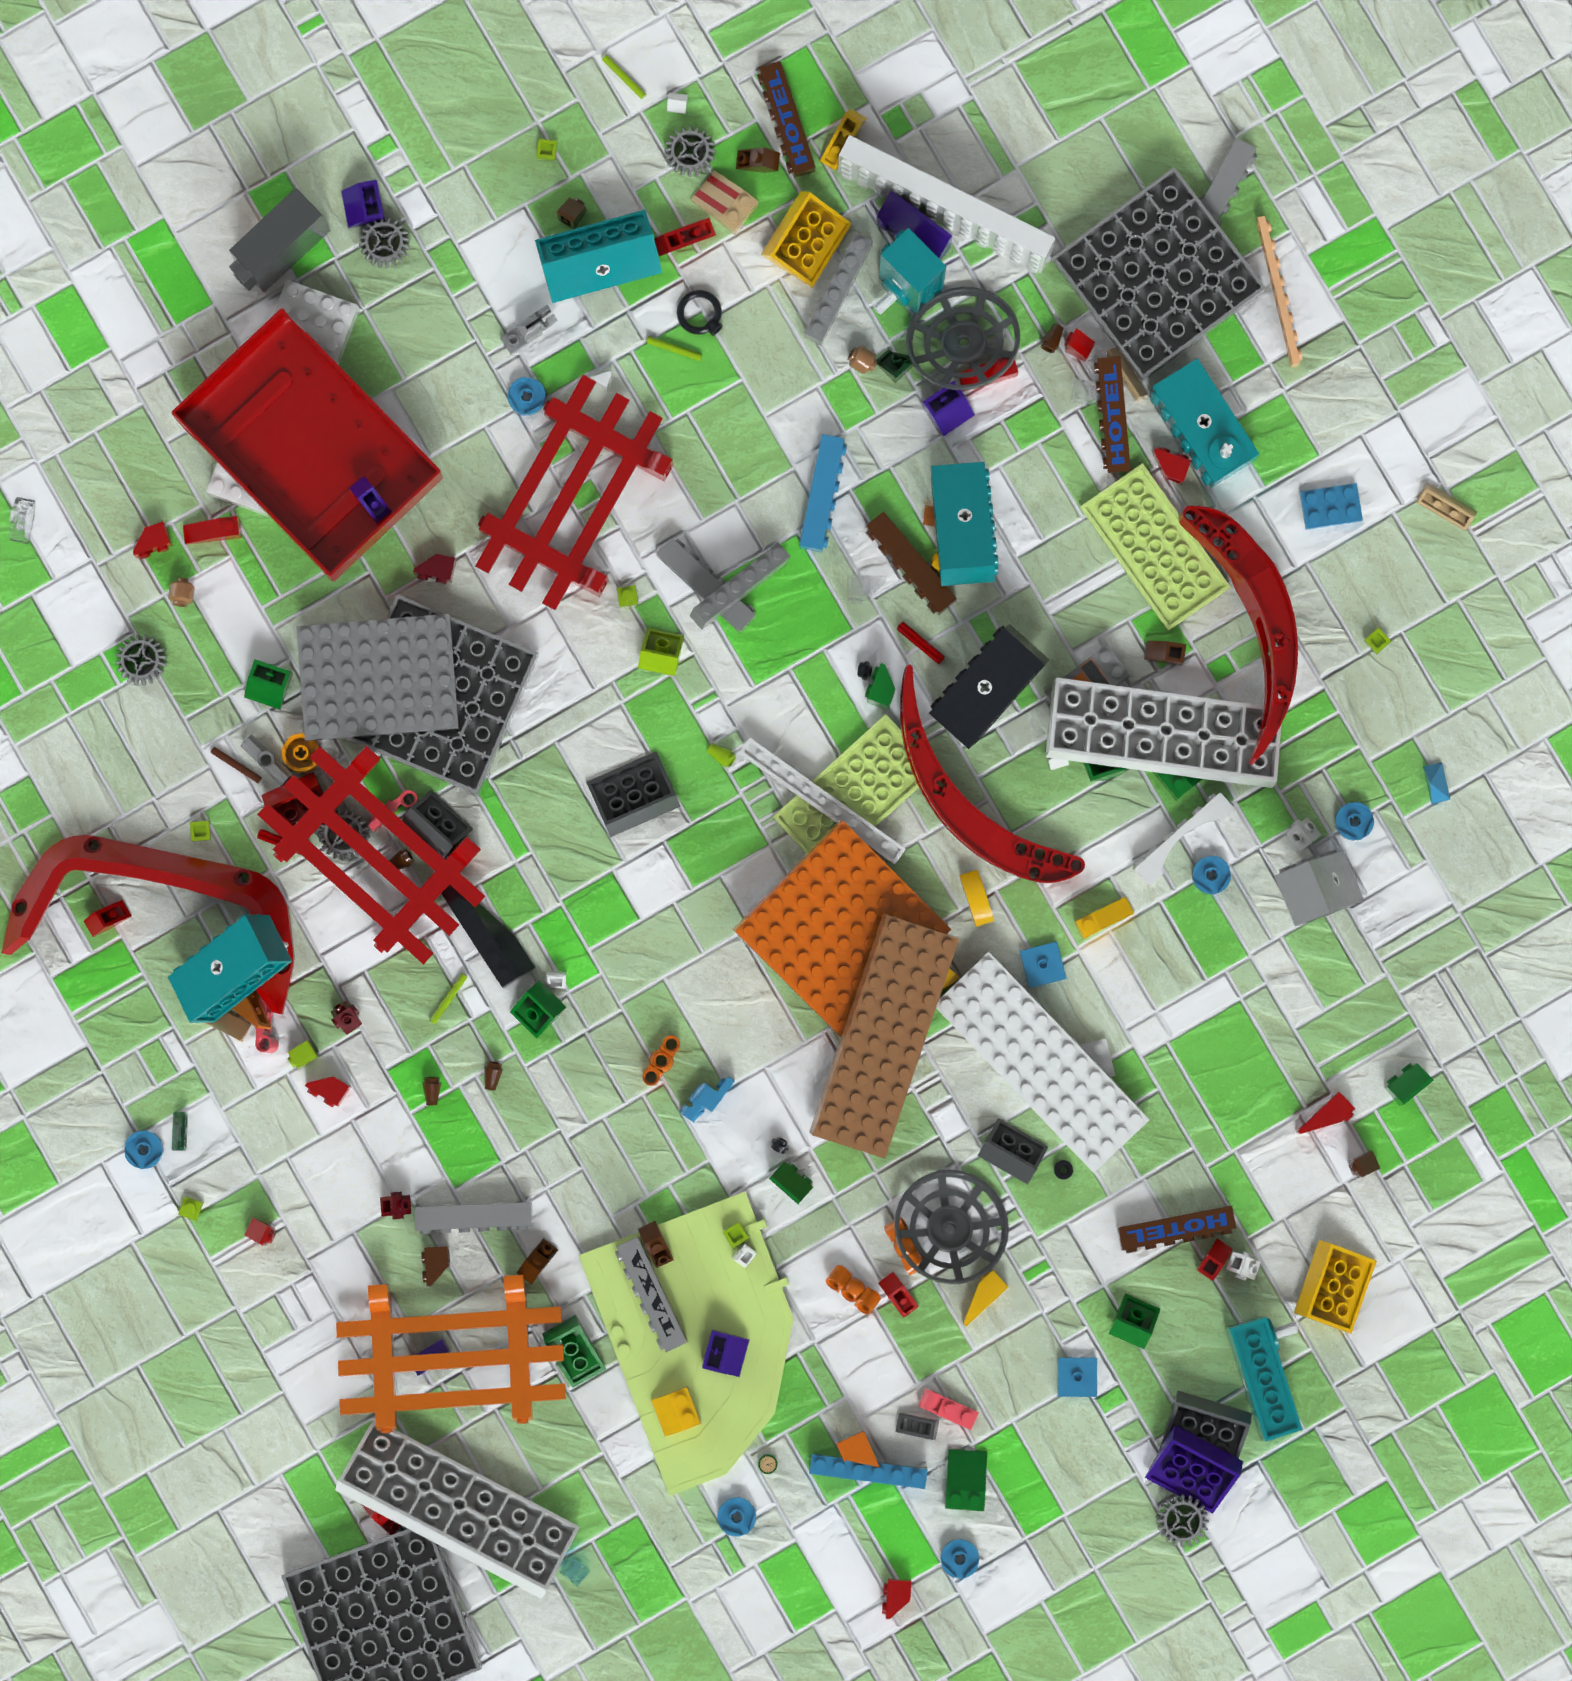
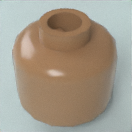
M864 346L854 347L847 359L849 360V366L862 374L868 371L872 372L877 364L875 353Z
M178 578L177 581H173L170 584L168 599L174 606L187 607L188 604L193 602L195 587L189 583V579Z

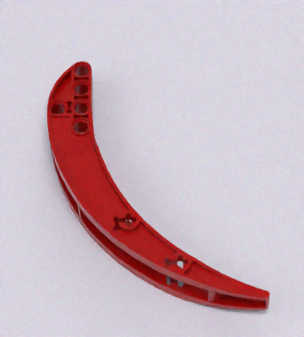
M1187 506L1179 516L1180 525L1229 574L1234 588L1252 621L1259 642L1264 669L1265 697L1260 732L1249 759V764L1253 765L1265 752L1278 732L1293 696L1298 666V638L1294 611L1286 586L1275 563L1239 523L1227 514L1210 507ZM1185 514L1192 516L1193 520L1187 519ZM1199 528H1204L1207 533L1201 532ZM1226 528L1231 529L1233 534L1228 533ZM1213 541H1218L1220 546H1216ZM1227 554L1233 555L1234 559L1228 558Z
M906 665L900 693V724L903 744L916 783L940 822L959 842L978 857L1017 877L1039 883H1055L1080 874L1085 868V862L1082 858L1014 835L979 811L957 789L943 770L928 742L916 703L913 666ZM911 733H915V735L918 736V739L913 740ZM937 781H941V783H943L944 786L939 787V785L936 784ZM936 790L938 791V793L942 792V795L933 794V791ZM1019 843L1025 846V851L1022 854L1016 851V846ZM1040 848L1043 851V857L1038 860L1035 858L1034 852ZM1059 854L1062 858L1059 865H1055L1052 861L1053 856ZM1073 860L1079 861L1080 867L1078 870L1074 871L1071 868ZM1032 867L1038 870L1035 878L1029 876V870Z

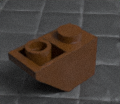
M765 147L738 150L736 169L762 173L776 172L779 169L780 152Z
M1147 641L1144 660L1182 666L1187 644L1169 641Z
M1373 1151L1349 1160L1351 1165H1348L1350 1172L1353 1176H1357V1178H1362L1380 1169Z
M656 1221L638 1228L643 1243L656 1268L674 1260Z
M543 1238L523 1262L517 1274L523 1275L524 1279L532 1285L558 1252V1249Z
M449 1246L427 1247L425 1252H421L422 1263H425L426 1271L422 1272L423 1283H426L427 1286H433L450 1266Z

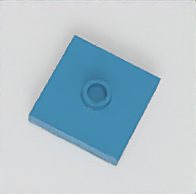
M1057 942L1019 951L1029 989L1067 979Z
M1058 1358V1397H1097V1358Z

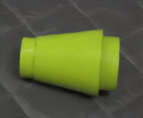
M714 743L707 750V753L723 767H731L737 756L733 750Z

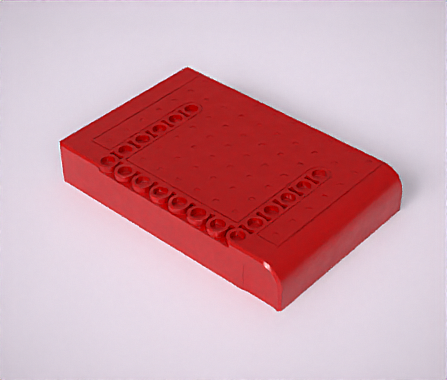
M283 308L278 310L172 411L173 417L190 436L227 472L315 565L334 582L443 479L441 470L315 340L291 319ZM362 477L369 481L392 511L378 523L373 520L349 489Z

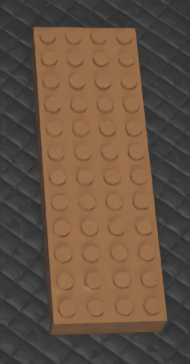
M883 913L809 1131L810 1134L881 1158L886 1157L959 938Z

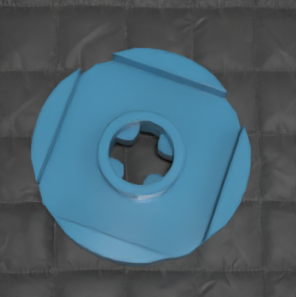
M522 377L511 384L508 391V402L516 413L521 416L534 415L545 405L546 393L543 385L538 380ZM524 392L532 394L530 401L522 400Z
M1352 802L1339 809L1335 817V827L1345 839L1351 841L1361 840L1372 831L1374 818L1371 810L1366 805ZM1356 816L1360 824L1353 827L1349 819Z
M1208 856L1196 863L1192 871V880L1196 888L1201 892L1215 895L1225 890L1231 880L1230 868L1222 858ZM1214 870L1217 878L1209 880L1206 873L1207 871L1212 872Z
M137 1131L131 1134L125 1143V1158L136 1168L148 1169L154 1167L159 1163L164 1153L161 1139L155 1133L149 1131ZM141 1145L149 1147L147 1154L139 1153Z
M734 1497L727 1499L720 1506L717 1519L720 1527L726 1534L739 1537L753 1529L756 1522V1512L754 1506L748 1500ZM739 1511L740 1516L743 1518L734 1522V1518L731 1515Z
M963 1539L952 1540L947 1543L940 1557L944 1571L954 1578L971 1576L977 1570L979 1564V1554L976 1547L971 1542ZM956 1554L965 1555V1557L963 1558L965 1562L963 1564L961 1562H959L958 1564L955 1562Z

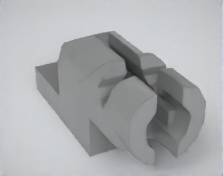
M548 305L517 324L515 329L500 338L511 355L541 336L544 330L558 321L554 314L546 318L545 322L543 321V318L551 313Z

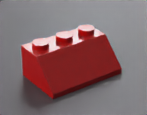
M314 772L298 778L319 798L324 793ZM284 785L261 795L264 805L268 803L292 826L309 810L283 787Z

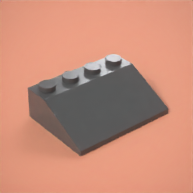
M653 752L586 782L610 837L681 807L657 752Z
M1177 1391L1160 1448L1176 1425L1239 1459L1251 1425L1252 1413Z

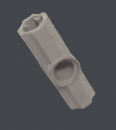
M250 735L241 744V747L280 786L284 785L293 776L253 735ZM270 756L272 759L271 763L263 765V757Z

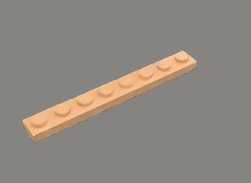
M1265 216L1258 217L1256 220L1257 229L1291 367L1299 366L1300 360H1302V353L1300 348L1297 349L1296 342L1298 341L1296 330L1292 329L1291 323L1294 322L1292 313L1288 312L1287 309L1289 299L1287 293L1284 294L1282 288L1285 286L1284 278L1282 275L1279 276L1278 268H1280L1279 258L1275 257L1273 251L1276 250L1274 239H1271L1269 234L1271 232L1270 221H1266Z

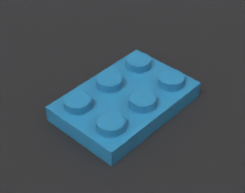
M1357 483L1300 492L1305 530L1363 521Z

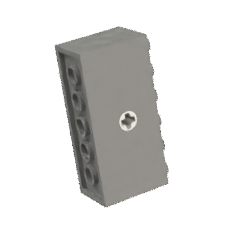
M1335 849L1296 862V864L1279 869L1280 874L1274 876L1295 927L1364 901L1344 851L1337 852Z

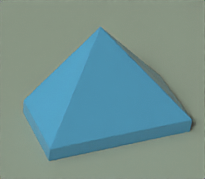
M1442 762L1423 766L1431 804L1451 800Z

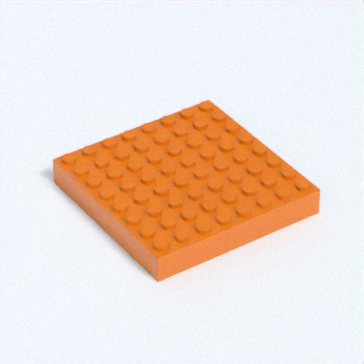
M840 820L733 928V931L841 1037L883 913L946 934L950 932L951 928L844 821Z

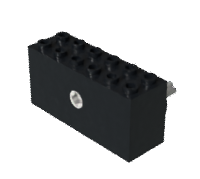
M1010 624L1006 627H999L992 635L994 639H990L981 647L980 651L982 653L980 655L977 654L968 662L970 667L962 670L955 677L956 683L952 682L951 685L949 684L942 692L944 696L937 698L930 706L932 710L929 714L968 749L980 740L1050 660Z

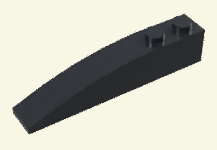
M452 886L441 893L503 989L536 968L515 935L480 903L474 907Z

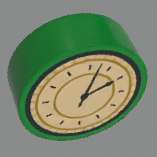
M766 1454L759 1459L758 1467L762 1473L771 1474L777 1469L778 1463L774 1456Z

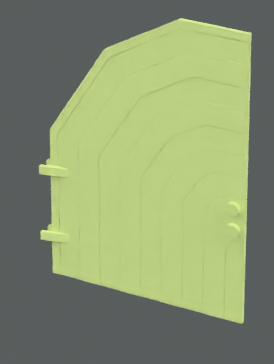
M746 1191L659 1224L658 1227L674 1260L656 1268L639 1232L578 1255L669 1496L726 1475L775 1414L794 1317L782 1287L789 1285L787 1277L780 1280L778 1278L760 1229L767 1227L765 1219L757 1222ZM737 1222L741 1224L749 1237L744 1243L757 1252L746 1268L732 1258L743 1242L732 1248L722 1233ZM636 1237H639L687 1340V1343L668 1352L659 1348L656 1341L659 1339L657 1332H652L648 1324L651 1321L649 1315H644L640 1307L642 1300L640 1296H635L632 1290L634 1283L632 1279H627L623 1270L626 1266L623 1261L619 1262L615 1253L618 1250L617 1246ZM712 1329L750 1339L740 1377L702 1368ZM688 1386L701 1424L665 1437L651 1400Z

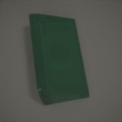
M187 1112L173 1113V1151L187 1150Z

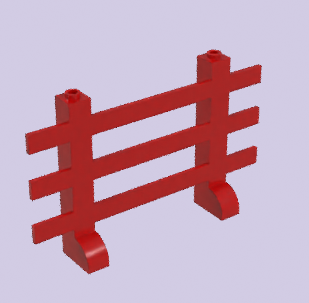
M584 374L567 404L555 397L551 401L547 400L543 407L545 417L556 423L502 519L487 513L486 517L483 515L478 523V526H480L479 531L491 539L475 567L489 574L502 549L506 546L524 556L508 584L518 591L522 592L538 564L556 573L557 577L542 604L553 610L557 609L571 582L600 598L609 582L608 577L593 568L584 566L582 562L635 468L638 467L665 482L674 466L673 459L647 448L663 420L657 414L649 411L634 440H631L614 430L630 401L626 397L616 393L600 422L580 412L597 383ZM570 430L589 440L537 535L533 538L515 528ZM602 449H605L620 457L622 461L570 554L566 556L548 545Z
M319 746L309 758L334 780L333 784L320 798L295 775L284 784L283 787L309 809L294 826L268 803L257 814L282 837L280 842L272 849L275 852L273 856L281 863L283 861L288 862L298 851L383 928L373 939L375 942L373 946L378 951L388 953L399 942L424 965L434 953L409 931V928L424 913L448 936L455 931L459 924L434 901L449 884L474 907L484 899L485 895L460 873L481 849L466 837L445 860L360 783L381 760L370 748L365 746L351 764L344 769ZM349 794L435 871L421 888L417 887L334 812ZM323 823L409 899L394 917L308 840Z

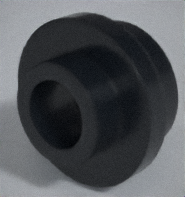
M869 661L860 662L857 676L862 678V680H867L868 677H871L872 666H870Z
M778 1137L771 1141V1148L781 1154H785L790 1148L787 1145L788 1142L783 1138Z
M1061 1160L1055 1164L1054 1174L1059 1179H1068L1073 1174V1166L1070 1162ZM1062 1166H1065L1067 1168V1172L1065 1174H1062L1060 1172V1168Z

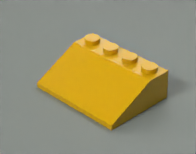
M800 191L761 255L777 267L808 286L813 287L852 223L812 193Z
M1319 1240L1294 1313L1352 1334L1377 1261Z

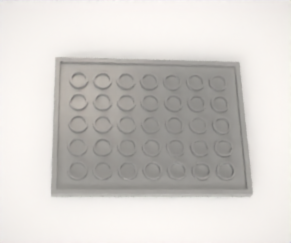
M450 614L296 626L305 741L459 729Z

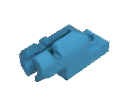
M729 1076L727 1079L722 1078L716 1086L719 1088L717 1092L706 1083L697 1086L689 1097L693 1107H688L684 1104L679 1112L694 1123L705 1112V1108L713 1112L735 1081Z

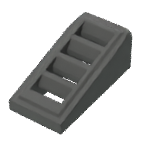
M899 1413L895 1432L935 1440L939 1421ZM905 1418L908 1419L906 1430L903 1429ZM913 1420H915L914 1431H911ZM921 1422H924L922 1433H920V1424ZM931 1424L930 1434H927L928 1425Z

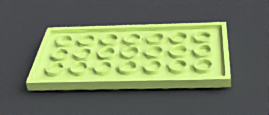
M1143 463L1080 506L1082 512L1167 631L1173 629L1231 588L1200 543L1180 525V515Z
M887 714L812 781L875 827L919 788L905 753L901 730ZM797 795L773 816L776 822L806 854L836 825L834 821Z

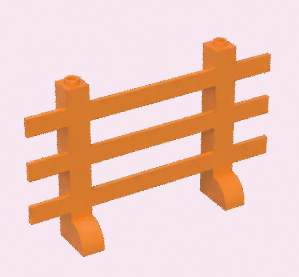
M511 1275L504 1276L507 1310L392 1318L391 1290L388 1285H369L368 1299L371 1320L336 1322L337 1338L372 1336L373 1358L339 1360L338 1376L373 1374L374 1397L339 1399L340 1415L375 1413L376 1429L378 1431L381 1430V1433H392V1430L397 1429L396 1411L511 1403L513 1421H517V1424L529 1423V1420H533L532 1402L566 1400L565 1383L531 1386L530 1363L564 1361L563 1345L529 1347L528 1325L561 1323V1306L527 1309L526 1281L524 1276ZM508 1327L509 1349L394 1357L393 1334ZM498 1365L510 1366L511 1387L396 1395L395 1373Z

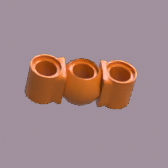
M673 1035L667 1036L659 1049L651 1054L649 1058L650 1065H648L647 1070L642 1075L644 1083L648 1086L657 1085L664 1073L672 1068L674 1063L673 1057H675L676 1052L680 1049V1041L677 1037ZM670 1039H674L677 1042V1046L673 1050H669L666 1047V1043ZM663 1055L667 1058V1063L664 1066L657 1065L656 1059L658 1056ZM649 1072H654L657 1075V1079L653 1083H649L646 1080V1075Z
M900 1217L899 1230H909L903 1218ZM894 1221L885 1225L884 1230L891 1243L894 1242V1249L898 1256L902 1258L901 1262L906 1272L910 1276L915 1274L917 1271L908 1264L897 1245ZM901 1238L908 1256L918 1266L923 1257L915 1248L912 1238Z
M836 1265L826 1278V1284L837 1293L841 1290L842 1296L847 1301L855 1302L854 1306L860 1312L869 1315L880 1302V1295L873 1289H870L869 1286L865 1289V1285L860 1279L850 1278L853 1274L844 1266Z

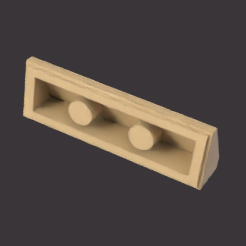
M1109 349L1106 354L1107 357L1121 356L1123 383L1134 400L1138 402L1148 395L1147 391L1118 349Z
M1427 483L1416 502L1464 531L1468 529L1477 511Z
M228 1012L216 1022L206 1023L243 1042L251 1027V1024Z

